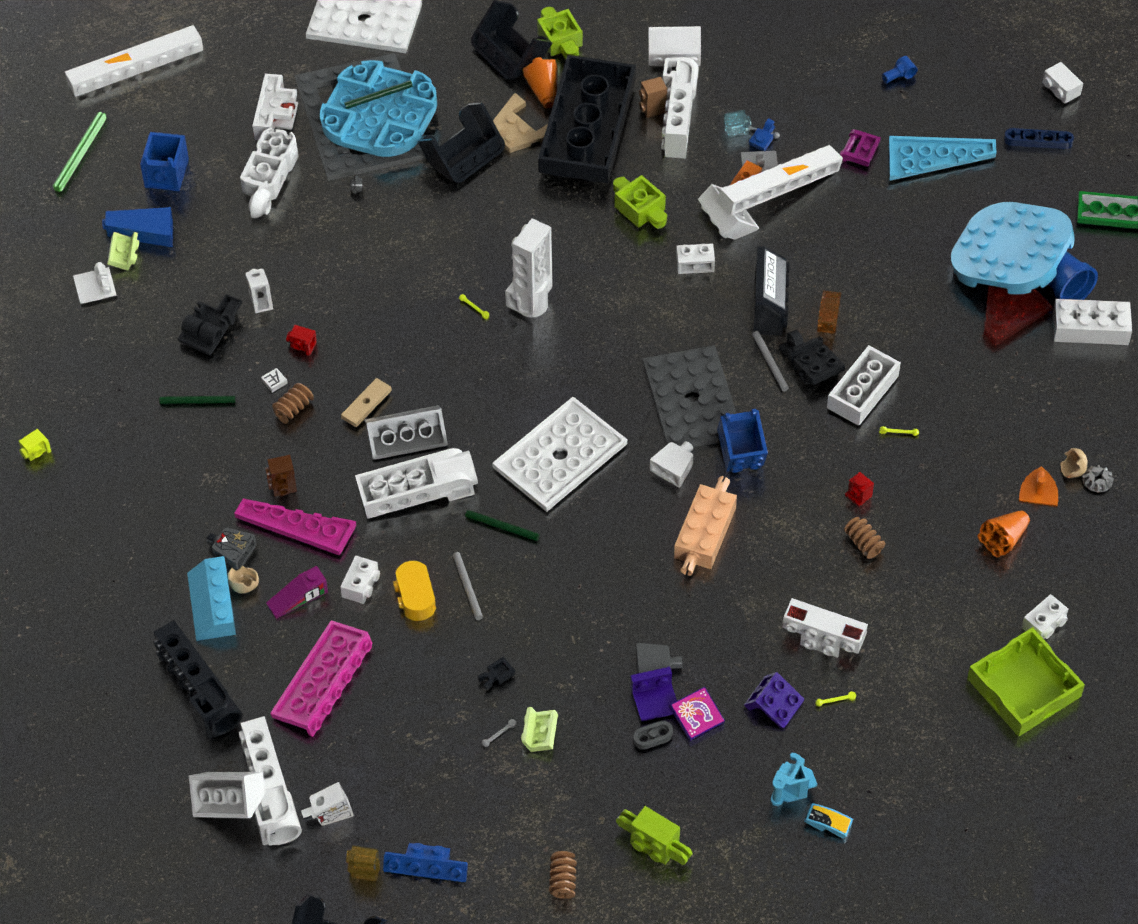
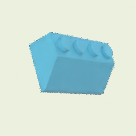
M225 557L204 559L187 573L196 641L236 635Z

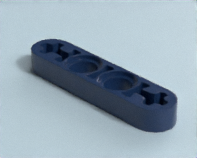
M1009 128L1005 131L1004 142L1007 145L1069 149L1074 141L1072 133L1054 130ZM1026 136H1032V137H1034L1035 139H1034V140H1028V139H1026L1025 137H1026ZM1050 137L1052 141H1045L1043 138Z

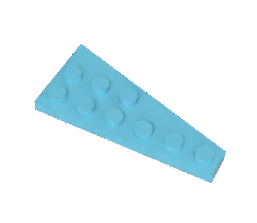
M889 136V180L995 158L996 139Z

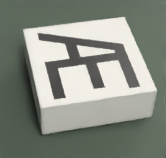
M277 368L261 377L262 382L272 393L288 384L287 379Z

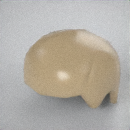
M1071 448L1065 453L1067 456L1066 460L1060 463L1061 472L1066 478H1077L1085 473L1088 461L1082 450Z
M241 566L239 570L231 568L227 574L230 587L237 593H248L258 586V573L252 568H245L244 566Z

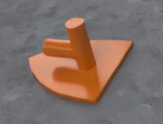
M1042 466L1032 471L1021 485L1019 501L1058 506V488L1052 476Z

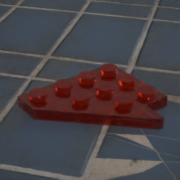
M988 285L984 334L995 345H998L1052 311L1053 305L1036 289H1031V293L1008 294L1007 288Z

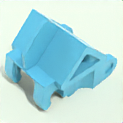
M792 752L790 754V759L796 763H783L774 777L772 783L774 791L771 796V803L774 806H780L783 801L788 803L807 798L808 789L817 786L813 771L804 766L805 759L797 753Z

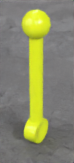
M464 294L459 296L460 301H465L482 314L483 319L489 318V312L482 311L469 301Z
M886 427L879 428V432L881 434H886L887 432L912 434L913 436L919 435L918 429L900 430L887 429Z
M849 692L848 695L825 700L817 699L815 704L820 707L825 703L845 699L852 701L855 700L856 693Z

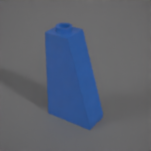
M171 207L106 211L105 219H102L103 230L107 231L108 237H112L114 232L132 237L133 233L137 232V240L139 242L173 247Z

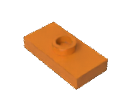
M747 160L730 185L761 173L762 167Z

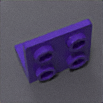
M670 667L631 675L630 688L641 721L673 715L669 706L676 702L677 699L672 686V671Z
M775 672L762 679L744 706L749 711L756 708L761 709L782 729L785 728L803 703L804 698L778 672Z

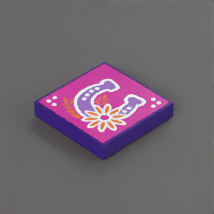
M705 687L669 706L689 741L725 723L723 716Z

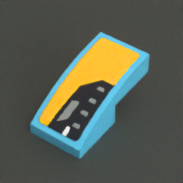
M815 803L810 805L804 822L820 831L826 829L842 839L847 837L853 821L852 818L843 813Z

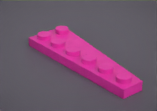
M244 498L234 513L235 518L339 556L356 528V521L338 517H322V514L314 513V515L303 513V510H288L283 506L270 505Z

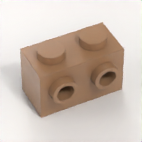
M658 77L641 82V90H639L641 98L639 107L641 112H644L647 118L666 113L667 87L662 78Z

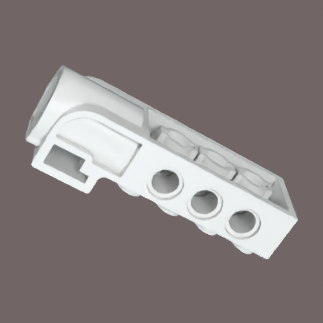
M687 57L665 58L663 81L667 87L665 111L668 112L664 114V124L666 126L662 128V138L665 139H662L661 149L665 150L664 157L686 159L692 102L696 95L699 71L698 64Z
M531 219L528 224L522 227L518 237H514L512 240L513 280L506 289L505 295L507 307L524 316L537 317L547 310L548 293L552 289L551 227Z
M456 448L355 475L367 519L443 497H448L449 502L475 494L473 485L478 484L470 452H462Z
M265 716L242 722V731L239 732L248 770L250 772H263L265 794L254 812L262 844H286L298 838L302 829L292 796L287 791Z

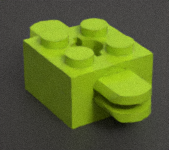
M553 7L542 9L541 18L537 19V34L547 37L552 42L548 50L549 54L554 56L562 53L565 59L567 55L579 56L578 47L583 46V32L569 9L556 12Z
M641 175L632 182H629L625 177H618L614 180L615 208L639 228L646 222H649L657 229L663 228L667 224V214L664 212L666 195Z
M644 806L638 816L624 809L616 819L619 827L631 833L630 844H632L633 848L637 851L645 852L655 862H661L666 865L669 859L672 858L681 865H685L693 854L689 847L679 842L680 827Z

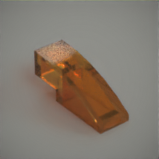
M823 290L817 326L818 332L836 333L841 298L840 292Z

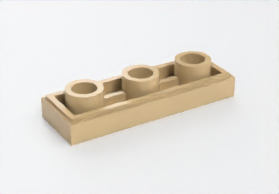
M376 378L341 414V419L357 427L392 391L391 386Z

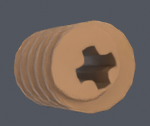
M296 383L283 397L278 399V402L273 403L272 408L277 418L282 423L287 424L288 418L293 419V414L297 415L299 413L298 409L303 410V404L308 405L309 400L312 401L314 396L305 385Z
M855 517L846 524L844 532L849 535V538L853 540L854 544L858 546V549L862 551L867 559H872L882 551L886 543L885 541H880V535H876L877 532L871 530L872 526L867 524L868 521L866 519L860 520L859 517Z
M558 851L553 853L550 858L551 878L549 879V892L554 897L560 899L575 897L573 890L576 888V884L573 882L576 881L574 876L576 869L574 867L577 866V862L574 860L575 854L572 852Z

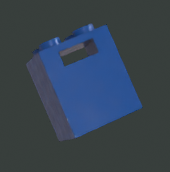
M160 132L149 133L140 163L145 188L180 191L189 160L185 135Z
M755 408L749 412L731 415L730 413H725V416H721L717 431L726 472L732 471V473H737L746 468L755 470L764 466L768 451L759 410Z

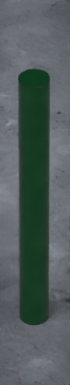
M411 80L344 103L346 109L411 88L413 85Z
M235 396L159 397L160 404L235 403L236 401Z
M467 510L465 513L467 518L535 541L539 539L540 534L471 510Z

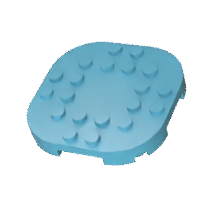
M361 61V65L355 67L351 65L339 74L335 89L327 103H323L321 106L320 120L325 136L339 146L375 156H397L411 150L418 144L417 141L422 138L437 109L436 88L433 86L431 79L419 71L415 70L411 74L384 67L382 61ZM409 80L412 82L413 87L346 109L344 102Z
M1002 202L985 207L971 218L951 252L954 273L957 275L958 280L967 286L975 288L977 283L1007 288L1008 294L1031 293V289L1039 286L1043 288L1056 277L1058 264L1067 249H1072L1075 237L1072 223L1066 214L1048 207L1017 202Z

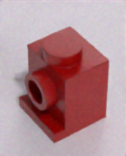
M294 325L292 331L288 332L286 341L290 342V347L306 351V355L310 356L317 342L316 332L312 329Z
M859 472L849 480L848 491L845 493V496L860 507L872 497L874 483L863 473Z

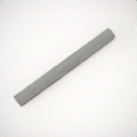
M759 331L753 332L752 336L781 390L787 391L789 387Z
M456 552L452 556L475 619L480 620L483 618L461 555L459 552Z

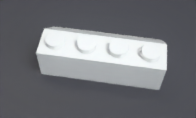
M204 772L189 775L193 817L251 818L265 794L263 772Z

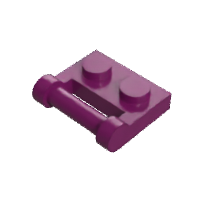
M852 129L844 149L839 153L843 157L842 161H851L868 167L880 144L881 137ZM860 140L855 152H850L855 141Z

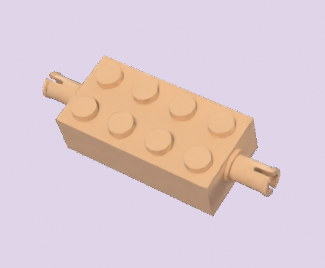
M720 476L715 489L700 484L674 549V558L685 561L681 568V572L686 575L688 570L687 576H691L696 565L712 569L736 509L737 495L726 492L730 484V480L727 477L722 482L724 476Z

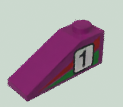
M315 566L299 574L267 601L266 604L277 619L328 593L326 579L319 568Z

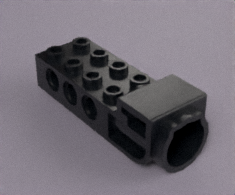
M173 620L154 631L155 640L153 643L157 649L156 655L161 662L165 661L170 675L176 676L177 684L181 690L185 689L187 691L194 721L207 739L223 735L234 729L240 723L243 713L177 623Z

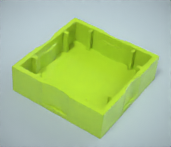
M1033 627L1011 640L1002 649L990 653L971 665L967 677L970 683L1018 737L1079 699L1085 686L1069 666L1055 655L1048 643Z

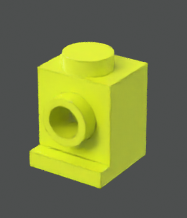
M38 429L19 440L21 448L19 452L24 459L28 458L32 461L40 457L45 451L51 452L49 440Z

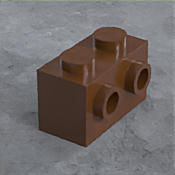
M285 455L267 459L268 467L265 468L269 490L273 489L274 496H285L289 493L297 492L291 456Z

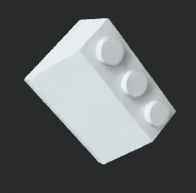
M701 26L649 27V66H664L665 58L677 57L690 58L700 66Z
M711 184L698 198L702 205L701 208L711 217L710 221L719 228V233L724 238L728 237L735 240L759 229L747 210L730 216L717 203L722 187Z

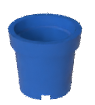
M1066 251L1056 268V277L1048 286L1053 290L1057 299L1084 300L1094 289L1098 273L1092 266L1079 261Z

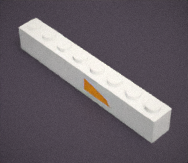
M194 25L65 71L67 83L74 96L77 97L203 51L202 39Z
M830 145L819 148L789 162L779 164L757 175H752L747 179L723 187L719 192L717 203L730 216L838 172L843 157Z

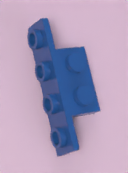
M409 843L406 854L385 852L383 871L466 882L468 863L449 860L451 848Z

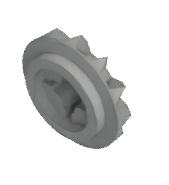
M1091 465L1083 474L1082 481L1089 490L1104 492L1111 488L1114 478L1112 477V472L1107 470V467L1102 468L1100 465L1093 467ZM1102 475L1101 479L1094 482L1095 476Z

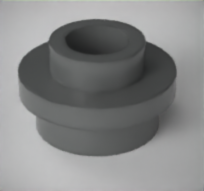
M354 176V179L350 180V190H353V194L362 191V178H358V176Z

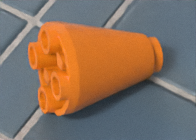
M538 57L522 69L523 75L543 107L551 108L557 94L556 60H542L541 57Z
M1016 511L988 519L980 527L978 540L991 551L993 556L1000 557L1006 555L1014 548L1028 527L1030 518L1026 512Z

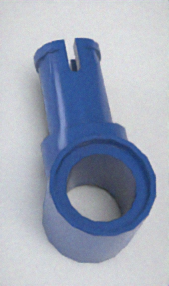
M903 56L897 60L893 69L882 74V79L886 84L898 77L910 79L916 75L918 68L907 56Z

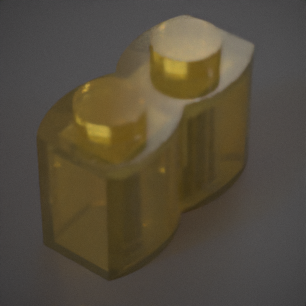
M352 846V849L348 850L346 856L348 872L351 873V878L377 882L380 871L378 849Z

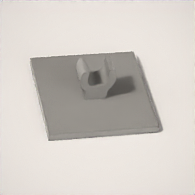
M776 151L741 152L742 166L747 160L762 167V172L778 166Z

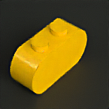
M418 561L405 562L397 568L395 572L396 581H393L395 593L399 592L400 597H397L399 609L403 608L405 616L411 620H426L436 610L435 596L427 567Z

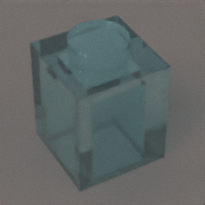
M745 110L724 114V127L728 138L749 134L751 119L749 116H746Z

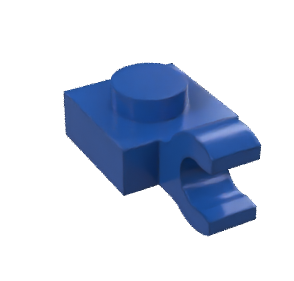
M768 118L763 130L757 128L749 140V145L766 151L773 140L771 133L775 128L773 125L775 121Z

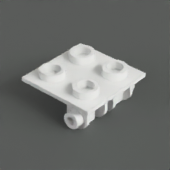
M98 262L95 264V271L73 276L80 304L117 296L109 267L105 268L104 264Z

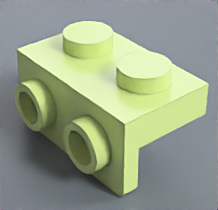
M116 232L113 233L108 265L128 271L131 264H135L137 259L135 250L139 246L137 232H134L132 237Z
M527 707L521 740L530 752L553 749L558 713L555 710L536 712L532 707Z

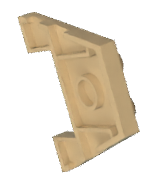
M516 93L513 94L493 120L505 142V149L509 153L530 147L532 143L538 141L542 143L547 129V125H545L538 131H535L515 114L526 107V101Z

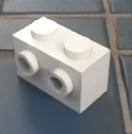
M1062 62L1044 71L1042 83L1064 104L1081 95L1083 82Z
M713 244L678 245L676 249L678 274L714 272L715 257Z
M355 555L341 585L342 598L362 604L365 603L366 598H369L372 594L374 581L377 582L380 576L376 561Z
M1050 594L1024 617L1021 628L1027 631L1033 627L1043 639H1048L1054 633V629L1058 626L1062 627L1066 623L1068 608Z

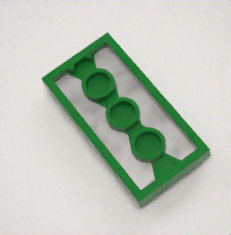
M1079 191L1077 223L1138 229V196Z

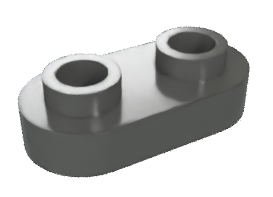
M659 721L641 727L634 732L633 742L639 749H648L660 745L672 738L673 727L666 721Z

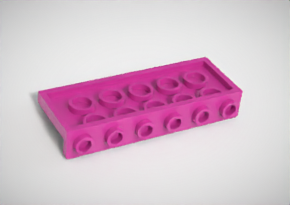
M331 620L271 711L272 718L304 728L313 737L316 731L320 729L325 717L331 712L336 700L340 698L347 683L351 681L352 675L361 665L364 656L370 651L372 641L368 632Z

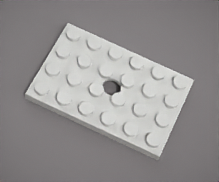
M317 0L306 31V39L406 53L422 6V0ZM361 14H367L371 17L367 18L365 22L358 20V16Z
M572 397L492 463V467L547 512L626 446L627 439L576 398ZM556 450L566 451L568 455L565 459L558 460L553 457V453Z

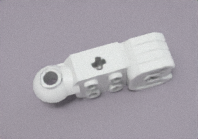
M272 128L264 130L256 144L257 151L252 152L240 176L242 191L251 197L248 206L251 218H258L270 212L271 200L277 198L288 172L293 169L299 157L296 138L292 132L288 135L286 131L275 129L276 132H273Z

